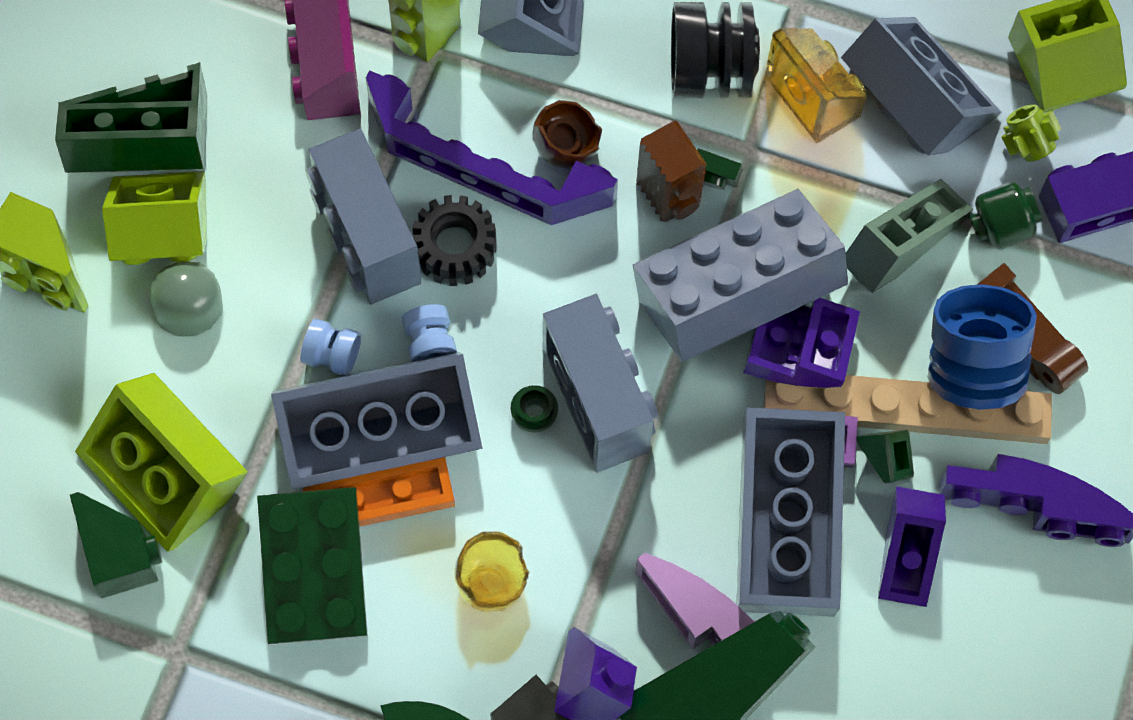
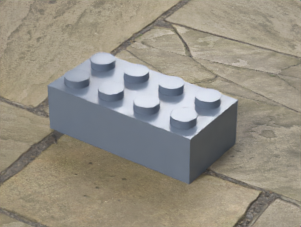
M799 189L632 265L640 304L681 362L848 285L844 244Z
M746 407L742 425L736 605L744 612L773 613L781 611L783 614L790 612L794 615L834 617L840 610L845 412Z

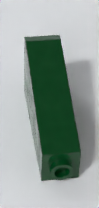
M781 611L769 613L634 690L631 708L619 716L621 720H747L815 649L816 646L807 638L811 632L797 616L790 612L786 615Z

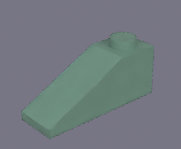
M939 179L865 224L846 251L847 269L858 282L863 284L873 294L898 278L964 221L974 209L947 183Z

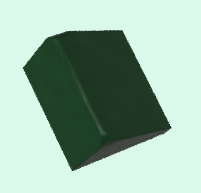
M908 430L877 432L856 436L858 445L884 483L913 478L914 468L910 433Z

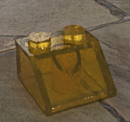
M780 28L773 32L764 77L816 143L821 142L861 117L866 100L865 88L855 74H849L841 65L838 54L829 41H822L813 28Z

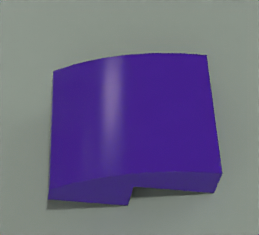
M818 298L813 301L811 307L803 305L754 328L743 373L795 386L818 388L842 387L847 373L860 311Z

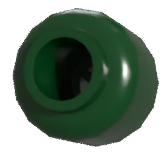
M1008 182L978 195L975 200L977 213L969 216L979 242L988 239L997 250H1004L1034 237L1037 232L1036 224L1043 221L1030 188L1022 189L1015 182Z

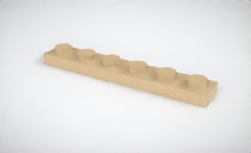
M846 375L842 387L818 388L765 380L763 408L845 412V416L858 417L857 427L894 431L908 430V432L1038 444H1048L1051 439L1052 393L1026 391L1013 404L997 409L978 410L960 407L944 400L932 390L929 382Z

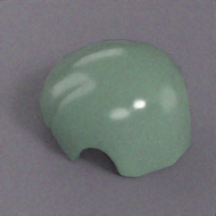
M179 261L166 266L155 275V280L151 282L150 301L155 319L161 328L175 336H196L211 329L222 315L223 303L219 282L215 274L200 262Z

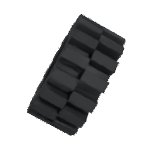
M452 195L444 196V204L439 205L437 200L434 199L429 202V211H426L424 208L419 211V222L414 221L412 236L418 248L421 270L426 276L432 273L434 282L441 284L443 278L449 279V286H457V279L464 278L465 285L473 283V275L475 273L479 278L486 274V265L492 266L494 253H496L495 223H492L490 212L488 210L482 212V204L475 200L472 206L468 205V197L460 195L459 203H452ZM460 227L471 234L473 241L465 252L447 254L436 243L438 235L447 228Z

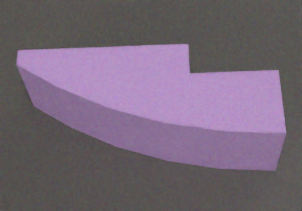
M647 553L637 558L636 574L692 650L708 639L712 645H715L755 622L729 597L702 578L671 562Z

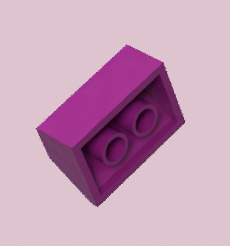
M284 0L287 24L296 25V37H288L291 64H299L300 76L292 77L295 104H304L307 120L361 115L349 0Z

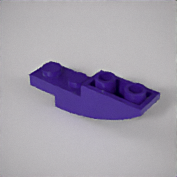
M997 454L989 471L947 465L939 482L938 494H943L946 500H951L952 505L960 508H976L982 504L999 507L1001 512L1010 515H1024L1028 511L1034 512L1032 530L1046 532L1047 537L1055 540H1072L1077 536L1095 539V543L1100 546L1120 547L1125 543L1129 544L1133 539V513L1125 506L1080 478L1038 462Z

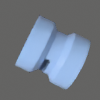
M439 304L423 305L407 311L401 317L404 333L411 338V344L408 347L411 362L457 353L454 338L448 335L447 328L450 325V319L445 306Z
M315 318L306 332L300 361L315 368L322 364L330 367L332 373L348 376L355 365L362 338L361 332L349 328L339 331L333 329L329 322Z

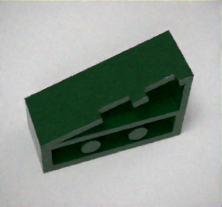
M201 62L188 65V72L160 79L158 74L144 78L145 84L117 92L116 86L58 102L55 142L65 173L204 169L208 95Z

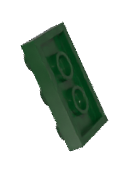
M357 488L258 495L257 503L268 644L368 636Z

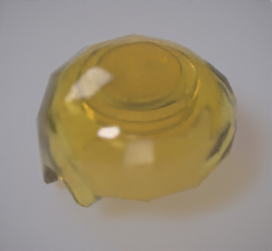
M482 531L467 540L457 556L454 567L455 584L463 600L466 603H470L472 608L482 612L504 611L519 601L527 585L526 580L529 578L530 573L523 557L522 545L519 541L501 531Z

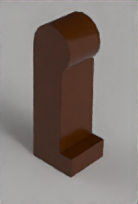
M1003 263L977 285L984 284L1003 287L1020 294L1032 304L1037 317L1034 341L1030 352L1032 357L1029 372L1055 394H1061L1088 372V363L1079 348L1066 340L1014 282L1016 275Z

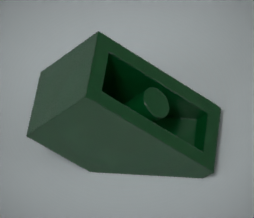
M81 492L69 494L92 583L101 598L159 581L155 565L163 563L155 535L147 537L138 521Z

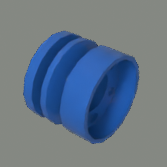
M984 284L961 286L947 291L937 299L933 311L931 332L933 343L929 354L930 364L927 376L932 390L946 401L960 407L978 410L1002 408L1017 402L1026 393L1029 382V368L1032 357L1030 352L1034 341L1037 317L1032 304L1018 293L1003 287Z

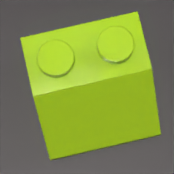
M205 171L113 177L102 206L109 261L122 260V263L126 265H139L148 262L152 258L169 257V260L179 262L190 261L199 255H204L207 241Z

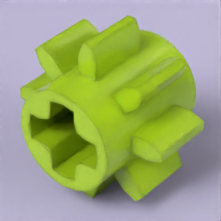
M1031 104L1015 110L1007 117L1006 122L1008 126L1003 128L1006 134L1001 136L1010 156L1019 152L1021 158H1024L1025 161L1033 162L1045 158L1056 149L1055 141L1060 138L1057 132L1061 130V126L1053 110L1043 113L1042 108L1039 109L1038 105Z

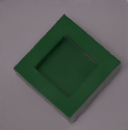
M698 148L697 151L707 164L705 166L706 173L704 174L703 184L718 190H724L726 184L737 188L743 172L742 164Z

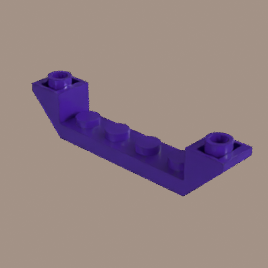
M369 70L365 77L368 99L389 154L551 226L612 207L617 199L618 179L599 165L590 164L587 166L576 161L559 191L555 189L552 183L542 177H527L514 171L507 162L501 159L484 158L473 153L466 144L458 140L451 139L446 141L432 135L425 126L417 122L409 121L405 123L413 109L411 88L407 87L401 79L391 74L382 76Z

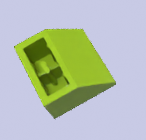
M1053 0L1018 11L1008 39L1038 106L1042 108L1043 113L1126 88L1127 78L1121 28L1109 0Z
M10 191L0 208V279L7 286L19 292H26L27 289L42 294V298L57 309L67 311L71 307L85 313L89 305L71 249L53 210Z

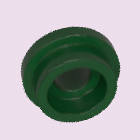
M531 385L524 387L514 395L511 401V417L514 423L524 431L532 433L544 431L551 427L557 418L558 403L556 397L550 390L542 386ZM535 404L539 405L543 412L539 416L532 417L525 410L528 406Z

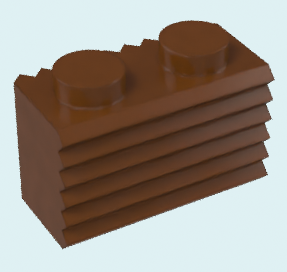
M672 121L641 138L639 146L636 185L641 186V192L646 193V199L651 200L650 206L656 208L655 214L661 215L660 221L667 222L675 217L677 220L684 219L699 208L700 199L702 198V187L704 186L703 179L706 173V162L677 121Z

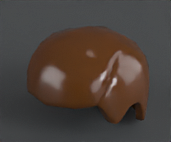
M558 100L543 107L533 125L532 140L540 157L551 165L572 169L576 161L585 164L600 149L599 143L602 128L595 123V119L590 111L579 103Z

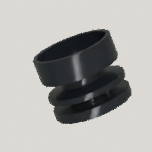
M674 2L671 21L672 97L703 98L707 79L716 78L720 98H728L731 78H736L738 98H751L760 59V36L754 18L752 2L739 3L737 23H732L729 2L721 3L717 23H708L704 2Z

